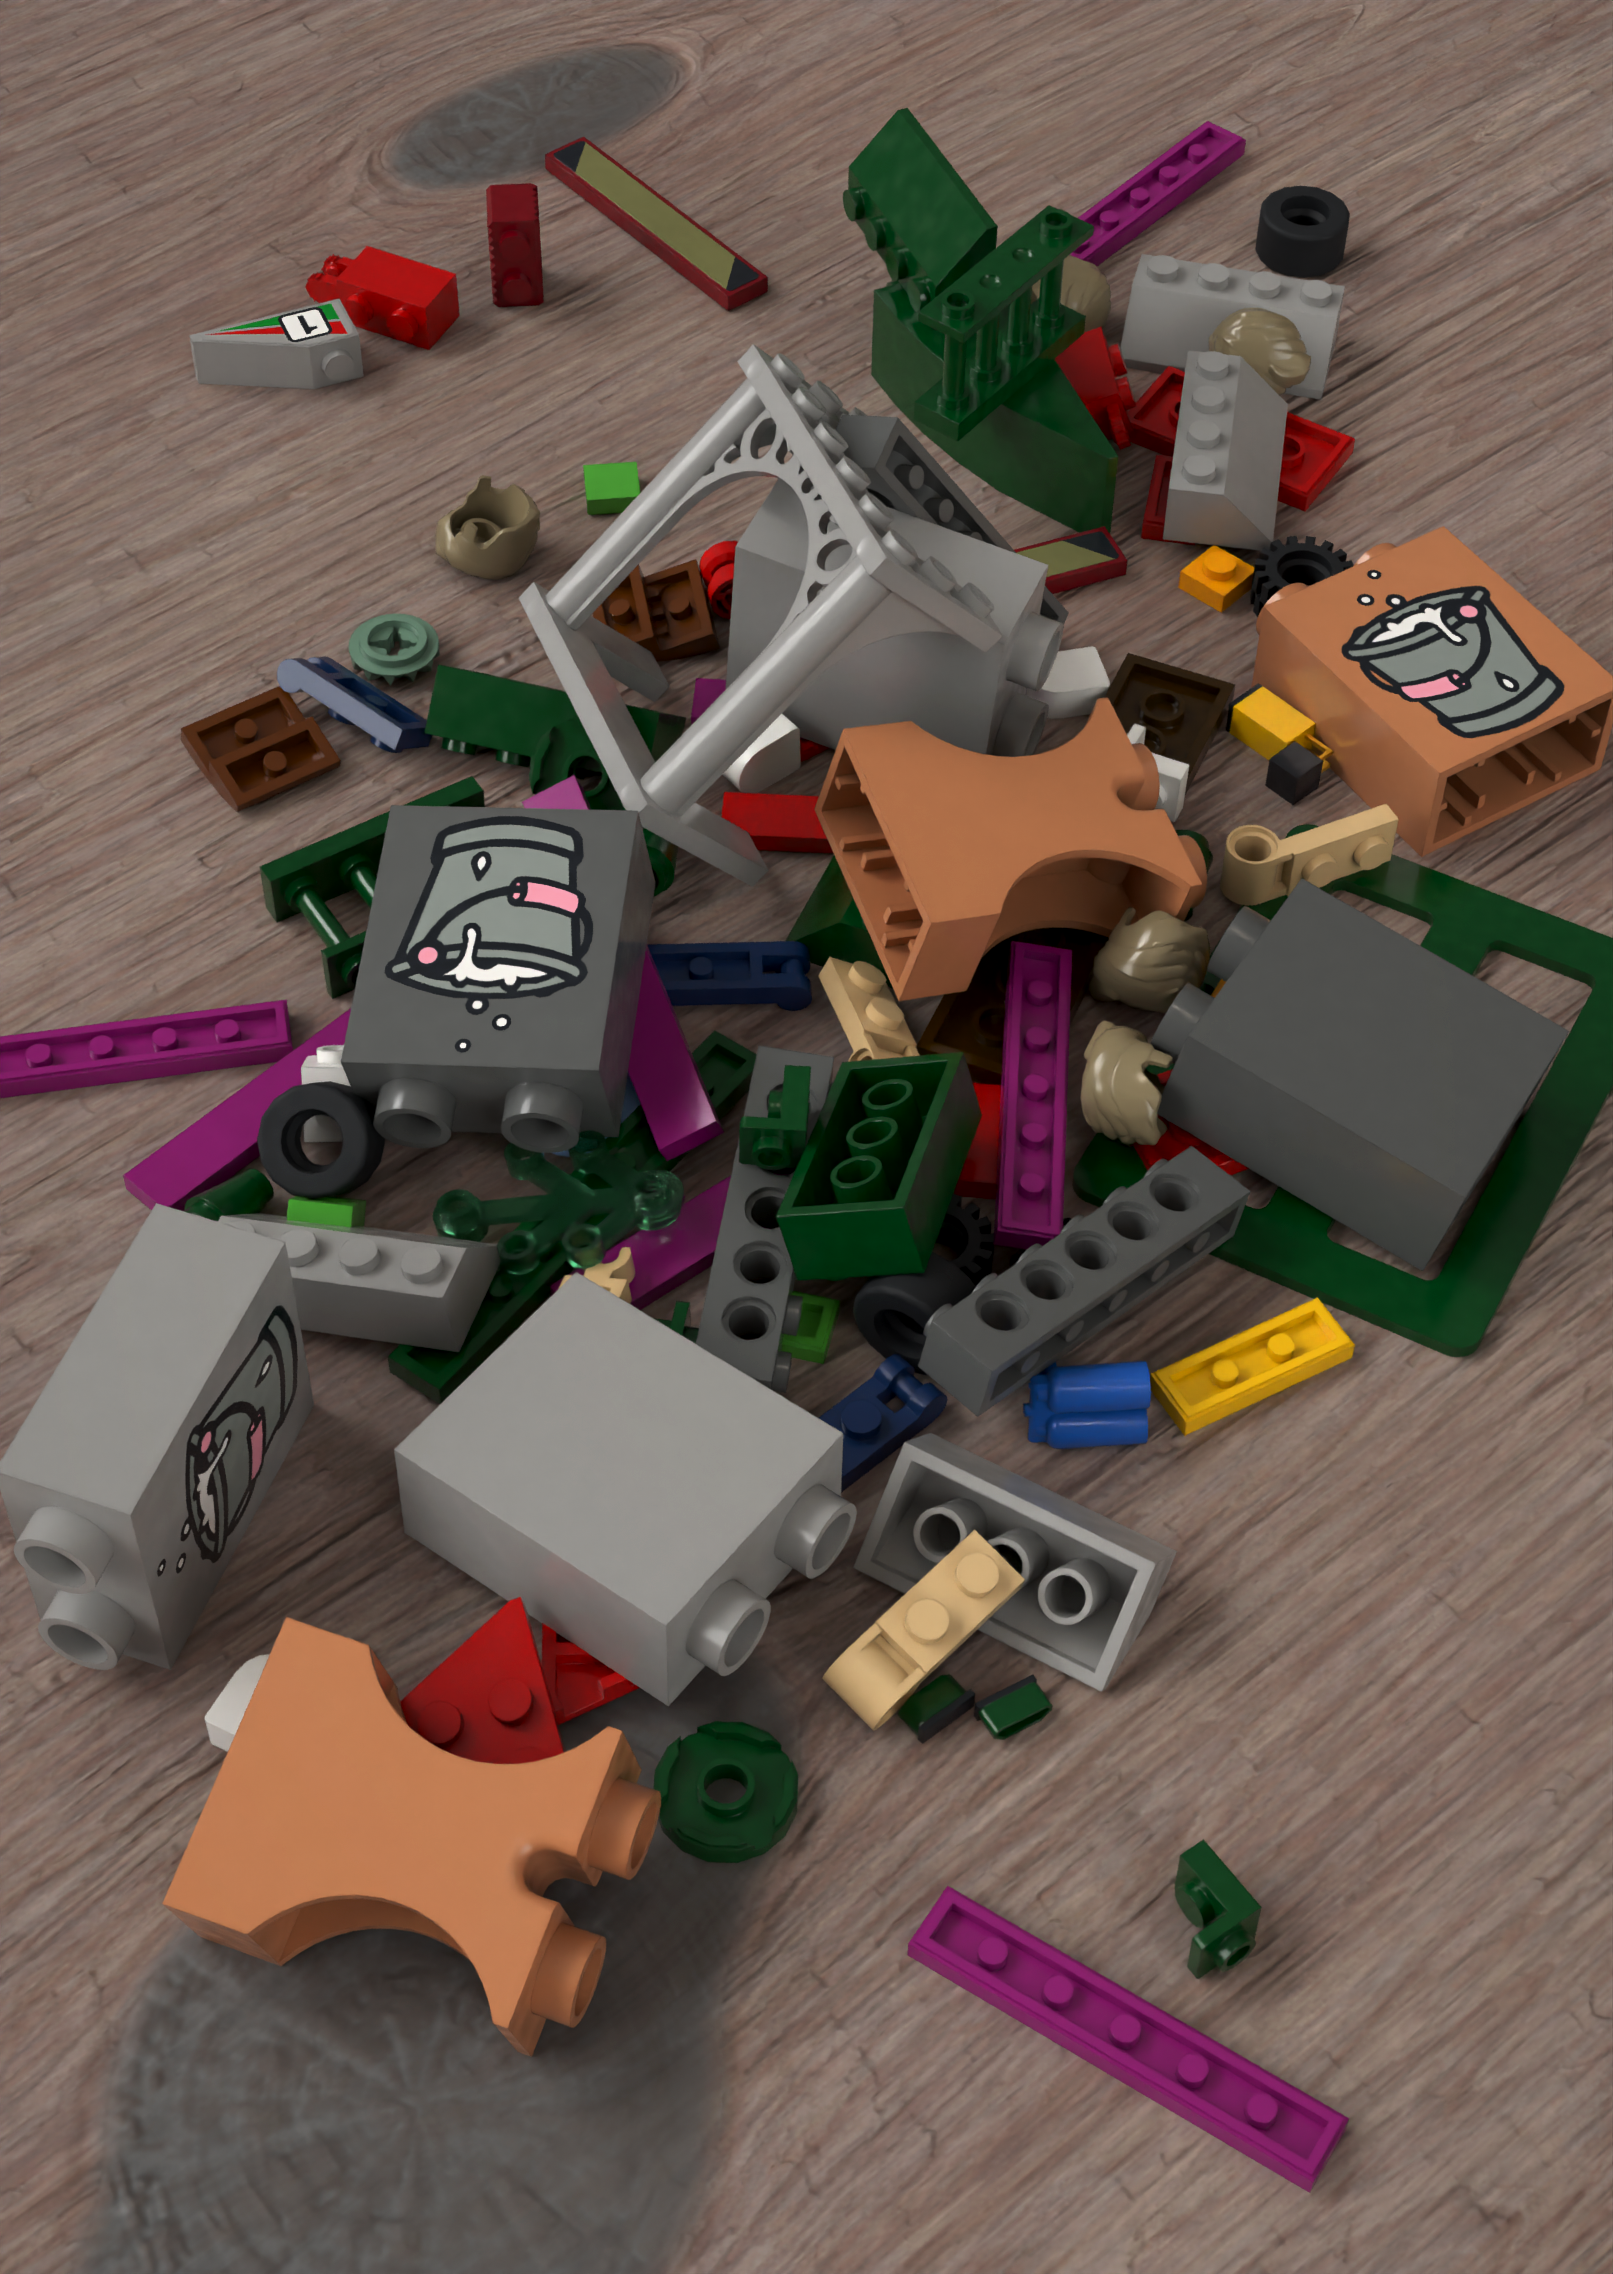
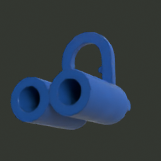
M1146 1361L1057 1366L1055 1362L1038 1375L1031 1377L1030 1383H1028V1388H1030L1029 1403H1023L1024 1417L1029 1416L1028 1440L1030 1442H1047L1054 1449L1147 1443V1409L1150 1407L1151 1385Z

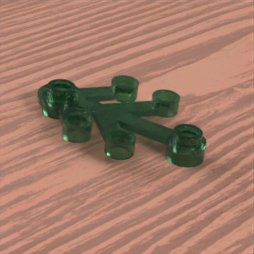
M588 1130L580 1132L577 1144L568 1150L572 1166L577 1172L596 1174L614 1188L592 1190L547 1161L544 1153L526 1150L510 1142L504 1150L509 1174L515 1179L530 1181L548 1194L480 1201L469 1191L456 1189L446 1192L438 1199L432 1217L439 1237L481 1242L487 1235L490 1225L545 1220L531 1232L516 1230L501 1237L497 1244V1251L502 1268L512 1275L529 1273L538 1266L540 1257L562 1241L568 1263L575 1268L586 1269L599 1264L605 1256V1251L636 1226L645 1230H659L674 1223L681 1213V1207L685 1201V1192L681 1180L675 1174L665 1170L638 1172L608 1152L605 1137L601 1133ZM610 1214L597 1226L583 1224L593 1215ZM590 1244V1245L587 1246V1247L578 1248V1247H580V1246H582V1245ZM518 1251H524L520 1254H514Z

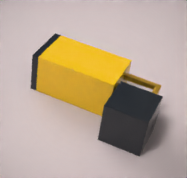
M1259 683L1229 703L1226 731L1269 761L1265 786L1290 804L1295 805L1319 787L1321 773L1331 766L1325 759L1333 754V750L1314 738L1316 723ZM1312 744L1324 753L1319 756L1311 750Z

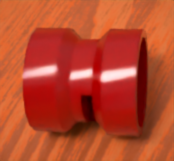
M723 541L711 546L704 552L699 565L706 587H708L707 594L714 612L720 617L731 619L735 547L738 543L737 541Z

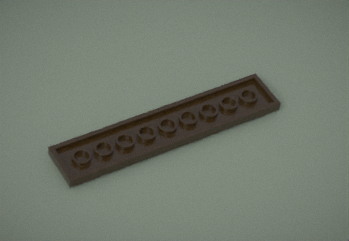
M1128 653L1104 698H1109L1127 735L1134 724L1146 727L1144 745L1152 753L1189 764L1186 795L1228 712L1229 703L1233 701L1235 684ZM1052 927L1025 931L1001 941L981 958L967 991L944 994L916 1046L919 1055L964 1052L972 1081L980 1084L1001 1085L1007 959L1011 942L1016 941L1072 950L1071 1024L1094 975L1095 956L1105 946L1109 938L1085 930Z

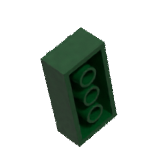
M964 1052L842 1062L776 1215L797 1280L826 1279L839 1281L848 1277L925 1272L982 1117Z

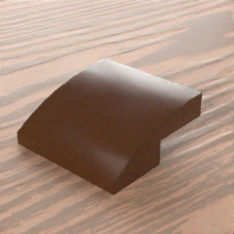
M696 559L645 577L638 564L592 613L595 619L651 651L656 662L683 659L720 649L706 586Z
M280 686L181 728V742L221 797L237 812L340 767L341 760L314 718L311 716L305 719L290 694L285 692Z

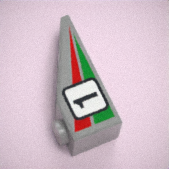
M340 298L189 335L195 375L199 384L317 389L364 377L359 334Z

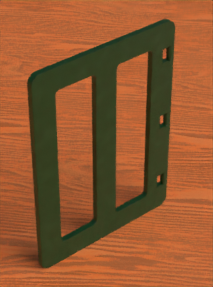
M1311 824L1296 826L1289 831L1285 838L1319 826ZM1391 854L1390 861L1382 863L1374 869L1362 870L1336 879L1320 887V889L1330 895L1340 890L1347 891L1428 923L1431 928L1420 946L1474 977L1489 952L1502 951L1585 983L1591 987L1592 992L1440 1275L1436 1279H1421L1333 1242L1327 1235L1336 1220L1281 1187L1277 1188L1266 1207L1255 1209L1245 1205L1234 1236L1210 1252L1209 1255L1315 1299L1318 1297L1322 1303L1444 1355L1465 1357L1474 1353L1481 1344L1613 1090V938ZM1284 895L1257 905H1242L1239 911L1244 906H1247L1272 920L1288 896ZM1216 947L1214 948L1213 952L1211 953L1210 959H1211V957H1212V955H1213V953H1214ZM1207 971L1199 989L1212 995L1221 979ZM1172 1063L1168 1068L1148 1065L1146 1069L1158 1075L1173 1069L1175 1064ZM1096 1133L1074 1168L1072 1186L1080 1199L1100 1208L1114 1190L1121 1186L1128 1189L1143 1179L1148 1170L1133 1145L1129 1147L1105 1137L1102 1133Z

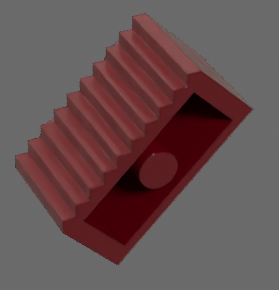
M532 183L490 185L486 189L493 304L497 307L539 306L544 303L537 186Z

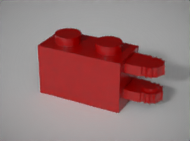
M366 246L354 260L344 256L341 258L339 255L335 256L334 254L329 256L324 261L323 268L321 269L323 273H313L307 279L308 282L305 286L310 298H313L314 302L323 303L340 298L354 326L430 350L460 316L455 273L370 246Z
M1098 327L1084 332L1082 336L1059 354L1055 361L1107 440L1113 439L1114 443L1121 450L1131 446L1128 433L1132 432L1133 429L1128 410L1135 408L1136 402L1127 376L1119 379L1120 376L1128 374L1118 343L1108 346L1102 327Z

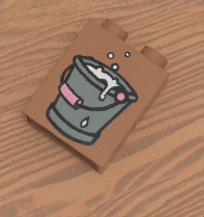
M1444 526L1398 547L1392 543L1376 545L1365 552L1353 567L1309 587L1303 583L1287 585L1277 591L1265 603L1258 615L1256 630L1259 635L1251 688L1259 683L1316 723L1314 738L1333 750V754L1325 759L1331 764L1330 769L1371 809L1387 804L1399 819L1396 833L1421 857L1601 769L1613 725V676ZM1312 744L1311 750L1319 756L1324 753Z

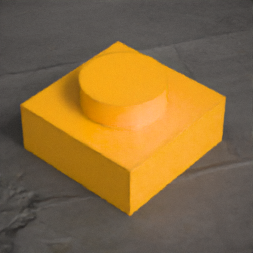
M1213 545L1180 571L1178 588L1222 613L1251 590L1255 567L1222 548Z

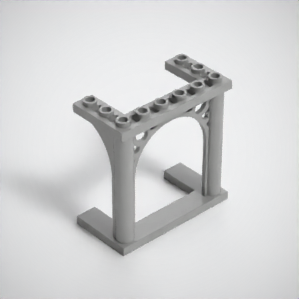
M754 344L737 361L747 379L550 591L533 582L519 597L625 810L638 811L643 828L752 887L769 870L749 833L695 802L814 680L849 654L869 644L897 635L914 632L954 634L961 636L985 653L1003 637L989 615L994 610V606L988 597L972 583L968 582L962 588L957 584L951 572L934 557L930 556L925 562L918 558L916 551L910 543L889 526L894 520L889 509L877 497L867 491L866 488L871 483L867 474L843 453L848 448V444L836 431L842 415H867L856 407L849 413L842 408L843 404L838 396L824 383L817 380L813 386L804 380L805 377L801 370L785 355L778 353L772 358ZM772 444L770 450L759 459L758 449ZM787 452L793 454L792 458L784 464V457ZM740 457L735 463L731 464L734 459ZM766 476L783 480L798 495L807 517L809 532L807 563L795 602L784 623L768 646L655 762L612 678L654 702L670 686L651 651L590 615L680 519L703 498L724 485L743 478ZM830 520L840 527L827 533V526ZM851 545L852 553L849 560L836 570L826 571L825 561L828 555L839 546ZM824 586V590H821L819 595L816 597L817 592Z

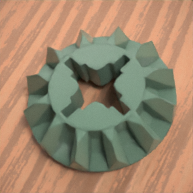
M386 614L364 622L353 632L349 640V653L353 669L363 670L368 681L384 677L389 685H391L396 678L404 677L414 682L417 671H432L434 658L440 656L439 639L435 629L418 617L407 614ZM395 642H399L402 649L399 650L398 655H387L391 652V648H394Z

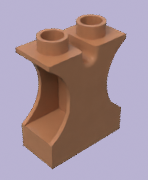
M1109 698L1097 699L1084 729L1076 737L1053 750L1029 756H994L969 751L933 736L912 721L845 728L841 733L814 809L898 1001L967 991L981 958L991 948L1013 935L1034 929L1054 927L1085 930L1109 938L1113 929L1129 907L1136 909L1130 925L1151 912L1158 910L1184 921L1190 908L1200 905L1206 892L1207 870L1202 851L1192 837L1177 835L1164 809H1155L1160 789L1156 761L1151 751L1144 744H1131Z
M286 1617L162 1904L199 1937L279 1966L284 1965L294 1956L314 1944L352 1931L397 1929L433 1938L456 1950L474 1965L489 2001L493 2024L517 2052L532 2057L546 2019L571 2028L579 2024L595 1992L606 1953V1938L604 1936L575 1927L561 1904L544 1898L543 1894L550 1884L563 1878L574 1879L591 1886H596L603 1871L631 1880L641 1867L651 1844L660 1812L661 1793L660 1791L637 1784L641 1773L637 1759L623 1731L607 1726L593 1738L569 1751L534 1762L493 1764L473 1761L444 1751L425 1740L408 1726L400 1704L398 1688L368 1644Z

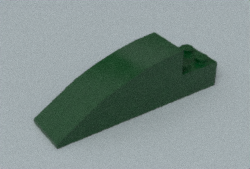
M892 280L887 283L886 287L875 289L871 375L906 417L955 461L999 492L1079 533L1103 526L1110 533L1118 455L1055 359L957 442L913 420L914 402L943 378L945 334L933 330L931 327L918 321V312L912 308L908 294L899 281ZM1009 306L1000 312L999 330L1008 324ZM976 333L967 340L966 358L976 350Z

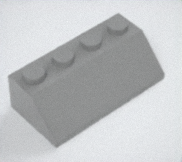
M1141 254L1131 288L1120 350L1126 368L1163 373L1168 366L1185 372L1188 350L1208 352L1210 335L1230 314L1244 308H1262L1285 316L1293 322L1302 337L1301 340L1305 344L1306 354L1311 356L1310 370L1304 381L1293 385L1291 388H1286L1284 394L1322 400L1337 338L1345 286L1328 284L1322 280L1308 281L1277 276L1266 271L1252 272L1227 268L1216 263L1202 264L1177 260L1166 255L1152 256Z
M1188 350L1168 490L1163 540L1260 551L1265 547L1270 550V544L1274 538L1288 404L1241 356L1226 355L1216 351L1199 352Z
M265 1213L223 1215L218 1221L286 1242L301 1330L453 1352L460 1351L504 1256L503 1247L499 1244L363 1226L345 1227L287 1220V1216Z
M928 1433L905 1441L853 1568L906 1594L973 1530H976L1025 1579L1021 1589L977 1630L1101 1692L1104 1691L1149 1618L1177 1551L937 1435Z

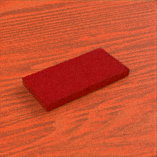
M1168 366L1136 402V407L1128 411L1133 429L1128 434L1132 443L1165 456H1173L1185 375L1184 371ZM1287 412L1278 501L1305 512L1353 454L1355 438Z

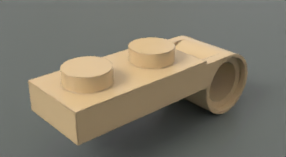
M1383 804L1282 840L1265 827L1258 825L1240 826L1234 829L1226 840L1220 881L1221 890L1229 900L1235 903L1257 905L1284 895L1289 896L1301 878L1320 888L1331 881L1353 873L1374 869L1382 863L1390 861L1399 819L1387 804Z
M829 957L818 977L853 1049L848 1062L920 1056L916 1049L917 1044L904 1019V1014L898 1007L886 983L884 974L867 962L856 961L853 964Z
M973 1530L852 1643L829 1667L822 1679L875 1731L905 1704L923 1680L1021 1589L1025 1579L976 1530Z

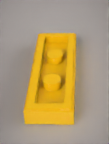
M1317 1297L1151 1373V1391L1182 1434L1186 1436L1351 1359L1355 1344Z

